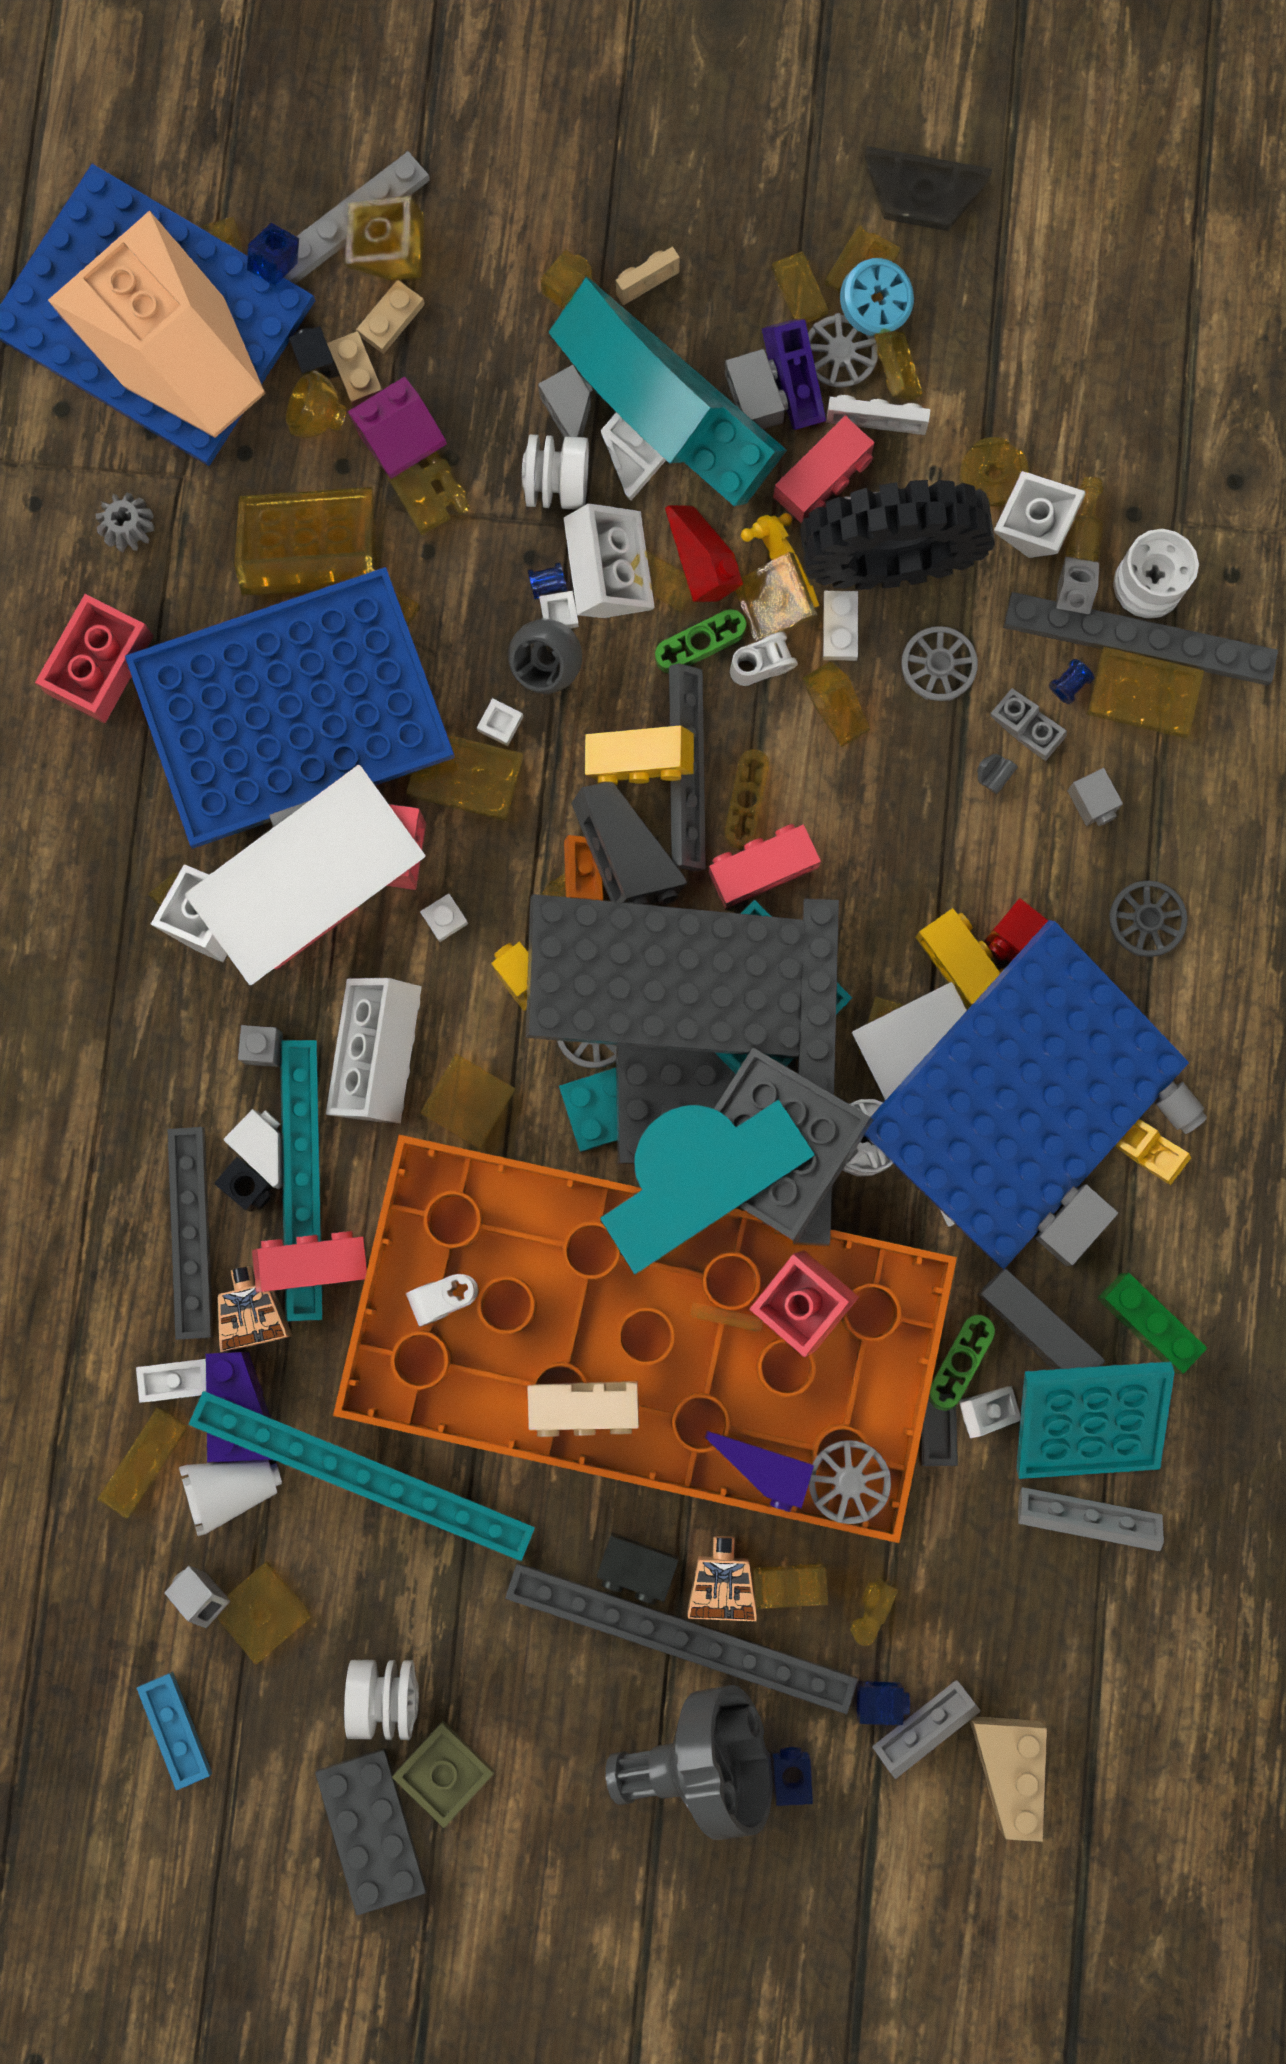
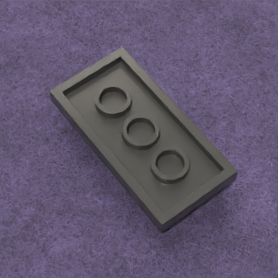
M386 1748L318 1769L315 1772L356 1916L425 1894L427 1892L426 1883L397 1784L392 1778L393 1771Z

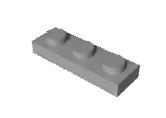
M955 1680L873 1745L872 1748L896 1779L981 1711L961 1684Z

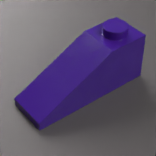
M805 319L790 320L761 328L768 360L773 359L777 369L778 379L775 381L778 389H783L787 398L788 409L786 411L793 429L796 430L826 421Z
M710 1431L706 1432L705 1438L765 1497L771 1499L770 1506L791 1512L792 1506L802 1508L814 1465Z

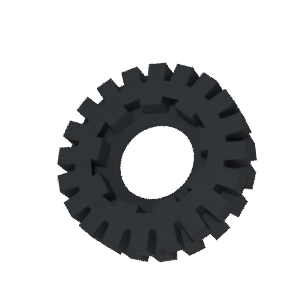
M928 480L909 481L907 486L902 489H898V483L895 482L879 485L880 492L873 493L868 488L850 493L851 499L837 497L826 502V507H817L811 511L809 518L803 519L800 528L806 575L810 579H815L816 583L824 586L832 583V587L847 589L855 585L856 590L872 589L878 583H882V589L899 587L901 581L904 580L913 585L927 582L928 575L939 579L952 575L953 569L964 570L973 566L974 561L983 560L989 555L988 551L993 550L995 545L989 497L987 498V494L981 489L975 490L973 485L962 483L955 486L954 481L938 480L929 487Z

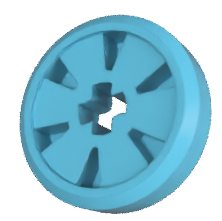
M872 258L859 263L846 275L841 286L840 303L846 319L855 329L869 336H884L894 332L907 321L914 304V292L912 284L902 268L887 259ZM880 292L883 299L880 302L874 303L871 296L874 293Z

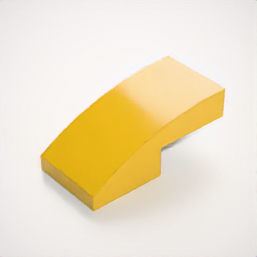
M1140 1119L1115 1145V1147L1170 1186L1191 1159L1188 1152L1162 1137L1157 1129Z

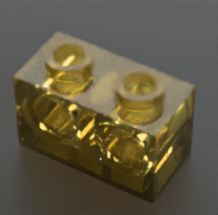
M823 1563L752 1567L756 1609L828 1605L826 1567Z

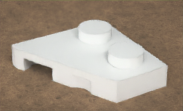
M616 412L601 429V433L627 498L632 500L666 460Z

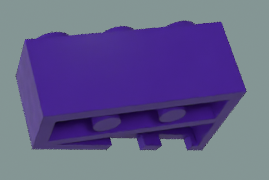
M249 1352L205 1354L206 1392L272 1419ZM207 1433V1462L273 1460Z

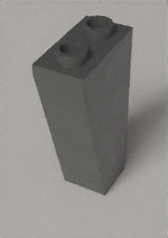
M604 782L582 787L571 804L611 902L643 905L659 902V905H666L675 901L680 891L687 884L685 877L613 782Z
M1001 1269L976 1294L1052 1370L1099 1367L1105 1362L1093 1348L1007 1269Z

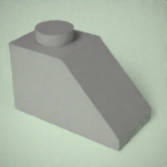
M571 365L538 384L540 399L564 439L565 437L583 436L591 407L590 392L593 391L589 382L581 374H578L574 365Z

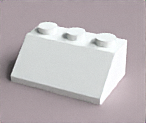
M588 503L563 518L577 615L607 618L649 611L655 608L641 511Z

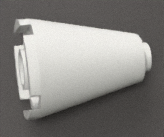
M268 1460L191 1464L179 1467L181 1476L189 1475V1477L182 1479L194 1524L202 1523V1525L195 1527L197 1536L209 1533L277 1493L276 1486L282 1484L277 1464L270 1465Z

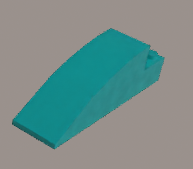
M585 277L548 332L589 384L653 449L670 464L684 462L733 506L744 505L749 502L787 451L589 277Z

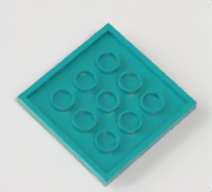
M1150 1362L1025 1371L1016 1465L1018 1478L1026 1479L1160 1469L1175 1373L1172 1363Z

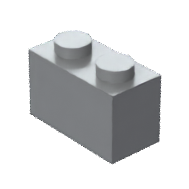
M761 349L725 360V376L735 405L762 429L782 424L784 412L788 409V402L784 390L778 391L775 383V380L778 379L777 369L773 359H767L765 350Z
M1087 1184L1080 1186L1078 1189L1073 1186L1060 1203L1063 1204L1061 1209L1055 1215L1050 1212L1037 1227L1040 1232L1035 1239L1065 1266H1072L1118 1214L1113 1207Z

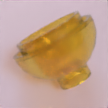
M314 370L309 374L303 375L295 385L286 411V423L292 435L300 438H311L324 433L328 428L337 431L342 426L346 416V406L338 403L335 387L327 376Z

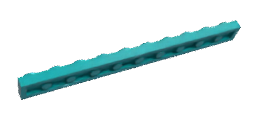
M206 1391L202 1392L188 1424L519 1561H522L535 1527Z

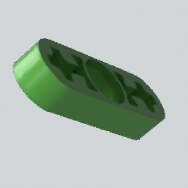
M725 610L662 641L655 651L657 667L669 674V666L680 663L690 666L739 642L745 635V617L737 610ZM726 620H730L732 624L738 622L736 633L732 634L730 630H725L719 633L721 641L716 642L715 633L710 627L715 626V631L718 632L725 628ZM698 633H703L709 637L710 645L703 650L695 649L691 644L692 637ZM685 641L686 650L691 656L686 657V652L683 651L676 655L675 663H671L670 660H662L665 657V650L669 649L671 653H676L682 650L680 642Z
M974 1315L968 1318L962 1326L931 1384L929 1401L936 1409L942 1411L950 1410L962 1398L994 1338L995 1328L989 1318L983 1315ZM978 1324L984 1327L983 1333L987 1336V1338L980 1337L973 1347L975 1350H980L979 1355L972 1348L959 1344L961 1340L966 1345L968 1344L973 1335L969 1326L975 1328ZM963 1353L970 1358V1370L958 1372L953 1368L951 1360L955 1354ZM946 1371L952 1378L963 1380L964 1382L960 1385L958 1381H955L950 1390V1394L954 1396V1399L947 1398L945 1402H942L938 1399L940 1393L936 1391V1387L942 1389L950 1378L943 1375V1372Z

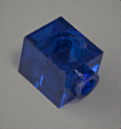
M271 222L248 244L247 270L276 286L298 264L299 238Z
M857 1681V1720L859 1724L903 1725V1715H909L910 1695L909 1692H904L900 1682Z
M784 1747L780 1749V1753L772 1754L776 1806L813 1804L811 1759L809 1753L802 1752L800 1747ZM789 1767H797L802 1771V1776L799 1781L788 1783L782 1778L783 1772Z

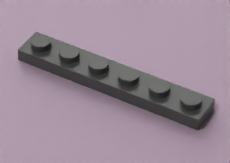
M678 663L669 666L670 726L681 725L694 733V774L681 775L680 780L671 781L672 861L677 868L701 871L706 870L703 670Z
M205 1128L167 1129L175 1340L213 1337Z

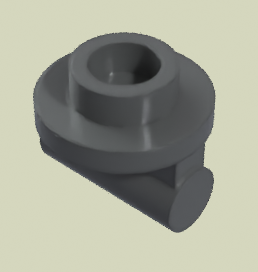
M993 754L980 762L977 770L978 782L997 795L1018 766L999 754Z

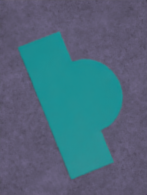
M779 1099L738 1127H735L724 1114L715 1109L699 1105L678 1107L655 1119L645 1130L638 1143L634 1165L636 1178L642 1190L600 1219L633 1273L637 1274L815 1156V1154Z

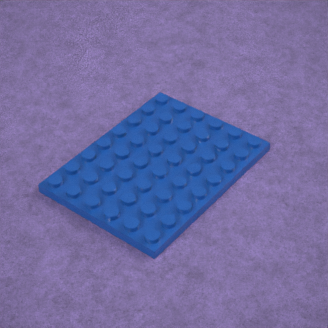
M91 164L0 304V341L205 465L210 466L241 416L214 438L124 388L59 316L48 299L147 212L151 211L225 298L261 384H263L288 345L289 337L295 334L316 300L309 292L96 165Z
M386 567L125 655L192 849L271 822L270 814L310 801L357 765L363 768L374 785H378L455 758Z
M1048 920L871 1116L873 1122L864 1136L999 1267L1005 1269L1039 1231L1037 1227L1050 1212L1054 1214L1062 1205L1060 1202L1073 1186L1077 1188L1154 1103L1159 1097L1158 1093L1168 1087L1189 1062L1055 921Z

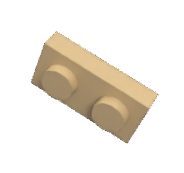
M673 246L664 252L660 250L653 253L647 259V262L636 268H627L619 275L618 279H616V295L622 305L627 304L679 273L680 257Z
M397 279L356 331L359 332L362 339L384 354L425 305L424 299Z
M358 331L327 343L353 407L382 391Z

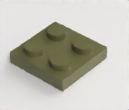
M442 1721L393 1774L392 1778L445 1828L489 1780L495 1770Z

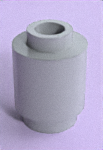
M1172 1081L1168 1087L1158 1093L1159 1099L1155 1104L1176 1130L1181 1129L1184 1134H1187L1207 1119L1203 1112L1204 1107L1184 1082L1176 1085Z

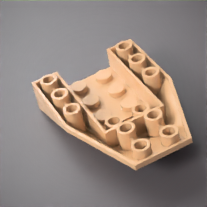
M151 211L147 212L48 299L59 316L124 388L214 438L266 394L225 298Z

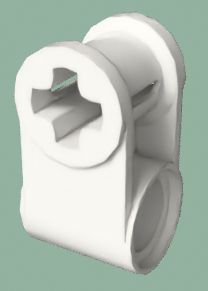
M785 632L769 635L758 642L738 649L733 655L730 667V675L733 681L739 685L748 686L794 669L798 662L796 658H792L785 643L787 639ZM749 661L754 665L755 669L745 672L739 668L738 663Z
M455 1274L437 1282H431L406 1293V1296L419 1327H422L448 1316L451 1312L470 1305L477 1298L479 1289L476 1281L469 1275ZM457 1281L459 1284H467L468 1290L464 1292V1299L461 1296L453 1295L452 1291L457 1288Z

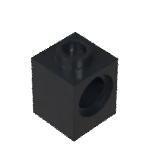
M320 326L314 329H301L296 335L289 337L307 387L339 376Z
M239 1157L232 1161L214 1183L244 1210L253 1212L255 1208L261 1210L273 1195L269 1192L273 1187L244 1159ZM251 1177L254 1180L255 1189L249 1196H243L240 1193L239 1185L243 1179Z

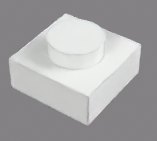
M573 591L539 596L544 619L556 620L569 628L579 627Z
M492 698L477 726V731L508 746L523 719V713Z
M449 893L420 911L439 942L468 925L467 920Z

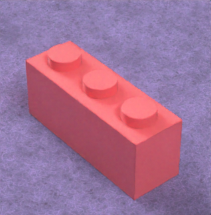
M845 415L775 484L773 498L802 523L804 518H809L811 511L817 507H826L825 501L833 493L838 496L848 486L850 482L848 478L856 470L861 473L868 467L873 460L871 455L875 442Z
M794 824L787 825L775 832L776 837L767 841H763L762 838L755 839L744 845L745 850L735 855H732L731 852H726L712 860L714 864L709 866L708 873L725 909L819 868L821 860L804 824L796 828Z
M352 1231L331 1233L332 1240L318 1242L317 1235L296 1237L297 1244L283 1246L282 1239L261 1241V1248L252 1250L256 1293L364 1280L367 1267L363 1237L353 1238Z

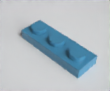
M173 1671L137 1687L175 1789L179 1790L209 1777L212 1774L211 1768Z

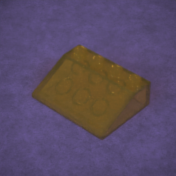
M364 487L239 496L234 566L241 595L316 591L377 570L373 488Z

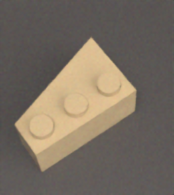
M638 1381L528 1385L529 1430H537V1437L559 1436V1430L574 1429L575 1436L596 1435L595 1429H610V1434H632V1428H639Z
M974 1716L969 1722L975 1737L999 1830L1005 1839L1043 1842L1047 1728L1038 1720Z

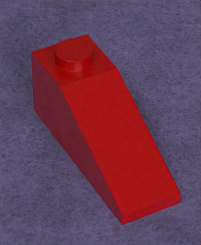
M668 505L665 507L693 602H718L741 587L743 581L734 553L694 506Z

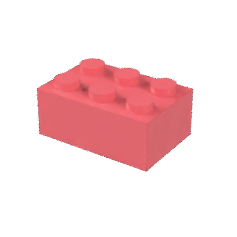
M84 594L35 683L47 695L106 723L131 678L125 655L148 648L154 635L144 623Z

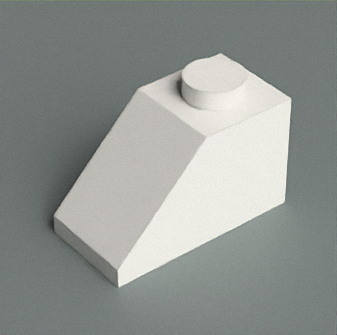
M252 1109L223 1140L273 1188L280 1189L283 1186L282 1134L277 1130L280 1123L266 1110L260 1114Z

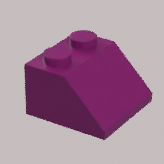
M405 376L348 411L361 440L390 479L447 444L421 397Z

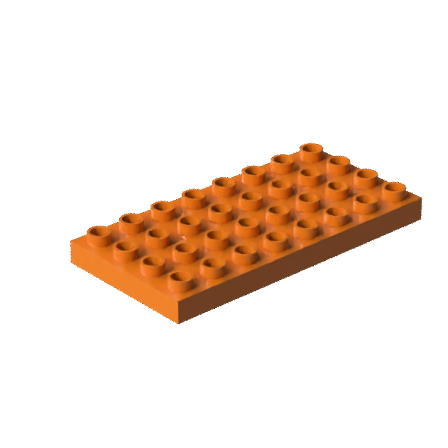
M404 1135L398 1136L333 1416L895 1543L900 1542L957 1257L835 1230L830 1231L829 1246L793 1245V1240L744 1210L733 1209L637 1274H634L600 1218L642 1190L640 1187ZM803 1250L859 1296L819 1348L806 1357H803L749 1310L790 1257ZM455 1274L469 1275L476 1281L479 1291L473 1303L449 1313L448 1316L419 1327L406 1293ZM457 1281V1288L452 1291L453 1295L461 1296L464 1299V1292L468 1290L467 1284H459ZM638 1381L639 1428H632V1434H610V1429H595L596 1435L575 1436L574 1429L559 1430V1436L537 1437V1430H529L528 1385ZM710 1431L813 1464L819 1453L831 1444L840 1441L862 1442L875 1449L888 1466L891 1478L888 1500L874 1517L868 1521L856 1524L839 1523L825 1516L815 1505L810 1494L809 1485L802 1508L792 1506L791 1512L772 1507L770 1506L771 1499L765 1497L705 1438L706 1432ZM844 1447L828 1454L839 1467H845ZM850 1447L852 1466L857 1467L867 1452L856 1447ZM872 1456L862 1470V1473L867 1475L882 1471L877 1460ZM823 1459L818 1466L816 1475L834 1477L836 1472ZM884 1477L867 1481L866 1487L882 1494ZM815 1482L819 1499L835 1488L834 1484ZM865 1493L860 1494L866 1512L870 1511L879 1501ZM836 1495L823 1505L831 1512L838 1514L842 1496ZM850 1498L844 1517L860 1516L861 1514L854 1499Z

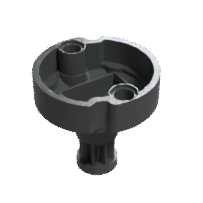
M735 1685L698 1690L691 1693L681 1709L673 1743L655 1746L651 1751L633 1754L621 1751L610 1754L606 1763V1783L612 1800L618 1805L633 1803L635 1799L658 1796L666 1799L680 1796L699 1828L713 1840L758 1834L764 1828L769 1816L773 1782L770 1753L767 1751L763 1740L764 1727L750 1697L745 1691Z

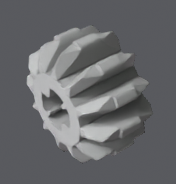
M127 492L124 498L120 500L118 495L113 494V503L108 504L101 501V506L105 512L96 513V520L100 523L97 526V532L100 536H104V542L109 547L116 545L119 551L124 552L129 544L133 550L137 551V542L139 540L149 543V538L145 533L154 531V525L150 522L154 515L150 509L146 508V503L142 498L139 497L134 500L132 494Z

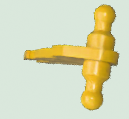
M783 513L778 518L776 516L764 515L758 518L752 528L742 530L741 539L745 542H749L755 537L762 539L770 552L768 555L779 574L797 597L796 601L808 614L814 612L810 603L814 608L818 607L819 603L813 585L810 586L799 559L787 540L789 535L784 526H789L792 523V516L788 513Z

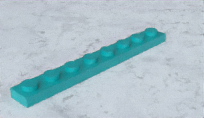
M282 1040L280 1042L283 1233L285 1246L297 1244L296 1237L317 1235L318 1242H320L321 1229L317 1040ZM322 1285L285 1289V1321L322 1320Z

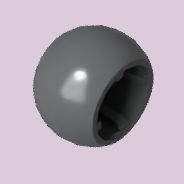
M544 618L531 621L523 625L510 642L508 650L510 670L514 678L527 690L540 694L559 692L567 688L575 680L581 669L582 649L576 634L561 622ZM546 646H549L553 649L552 654L554 656L548 653Z

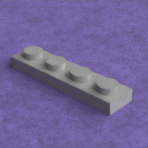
M1021 1488L1018 1502V1524L1160 1551L1163 1546L1162 1514L1035 1489Z

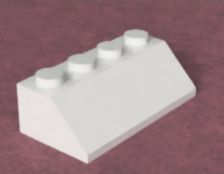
M391 978L347 979L326 1115L374 1122L401 1123L422 986Z

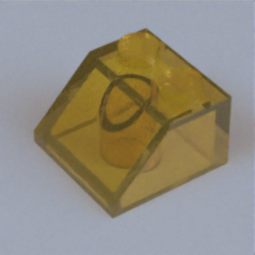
M412 196L348 203L345 265L348 268L390 281L422 277L424 215Z

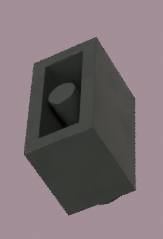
M611 1533L597 1578L602 1579L601 1585L617 1592H622L623 1587L636 1592L635 1598L655 1605L656 1600L665 1601L679 1558L673 1554Z

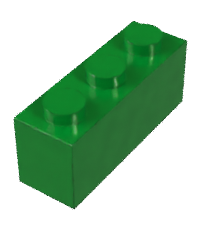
M1120 1273L1097 1298L1162 1362H1171L1175 1373L1184 1374L1207 1350V1347L1130 1273Z

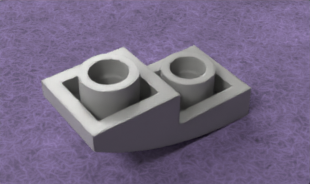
M1013 688L990 713L991 717L1008 733L1045 761L1067 736V730L1040 713L1038 705Z

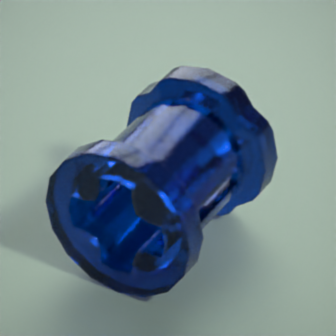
M560 562L555 563V566L536 572L533 569L527 570L534 600L540 599V595L559 590L567 592Z
M1072 659L1068 663L1069 668L1058 679H1054L1049 683L1051 691L1066 704L1072 703L1080 689L1085 684H1091L1095 679L1092 671L1077 659Z

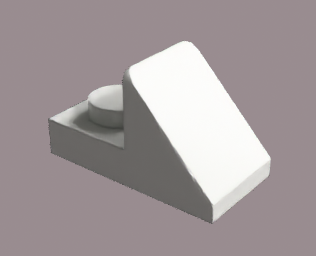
M1012 1386L959 1401L963 1420L970 1438L983 1436L1021 1420Z

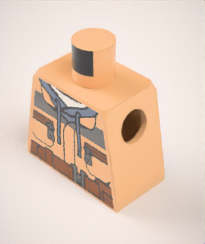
M251 1266L231 1270L234 1291L218 1294L220 1352H228L292 1337L291 1329L288 1322L285 1321V1314L275 1290L256 1293Z
M714 1536L713 1557H698L688 1604V1619L756 1621L757 1615L748 1558H734L735 1537Z

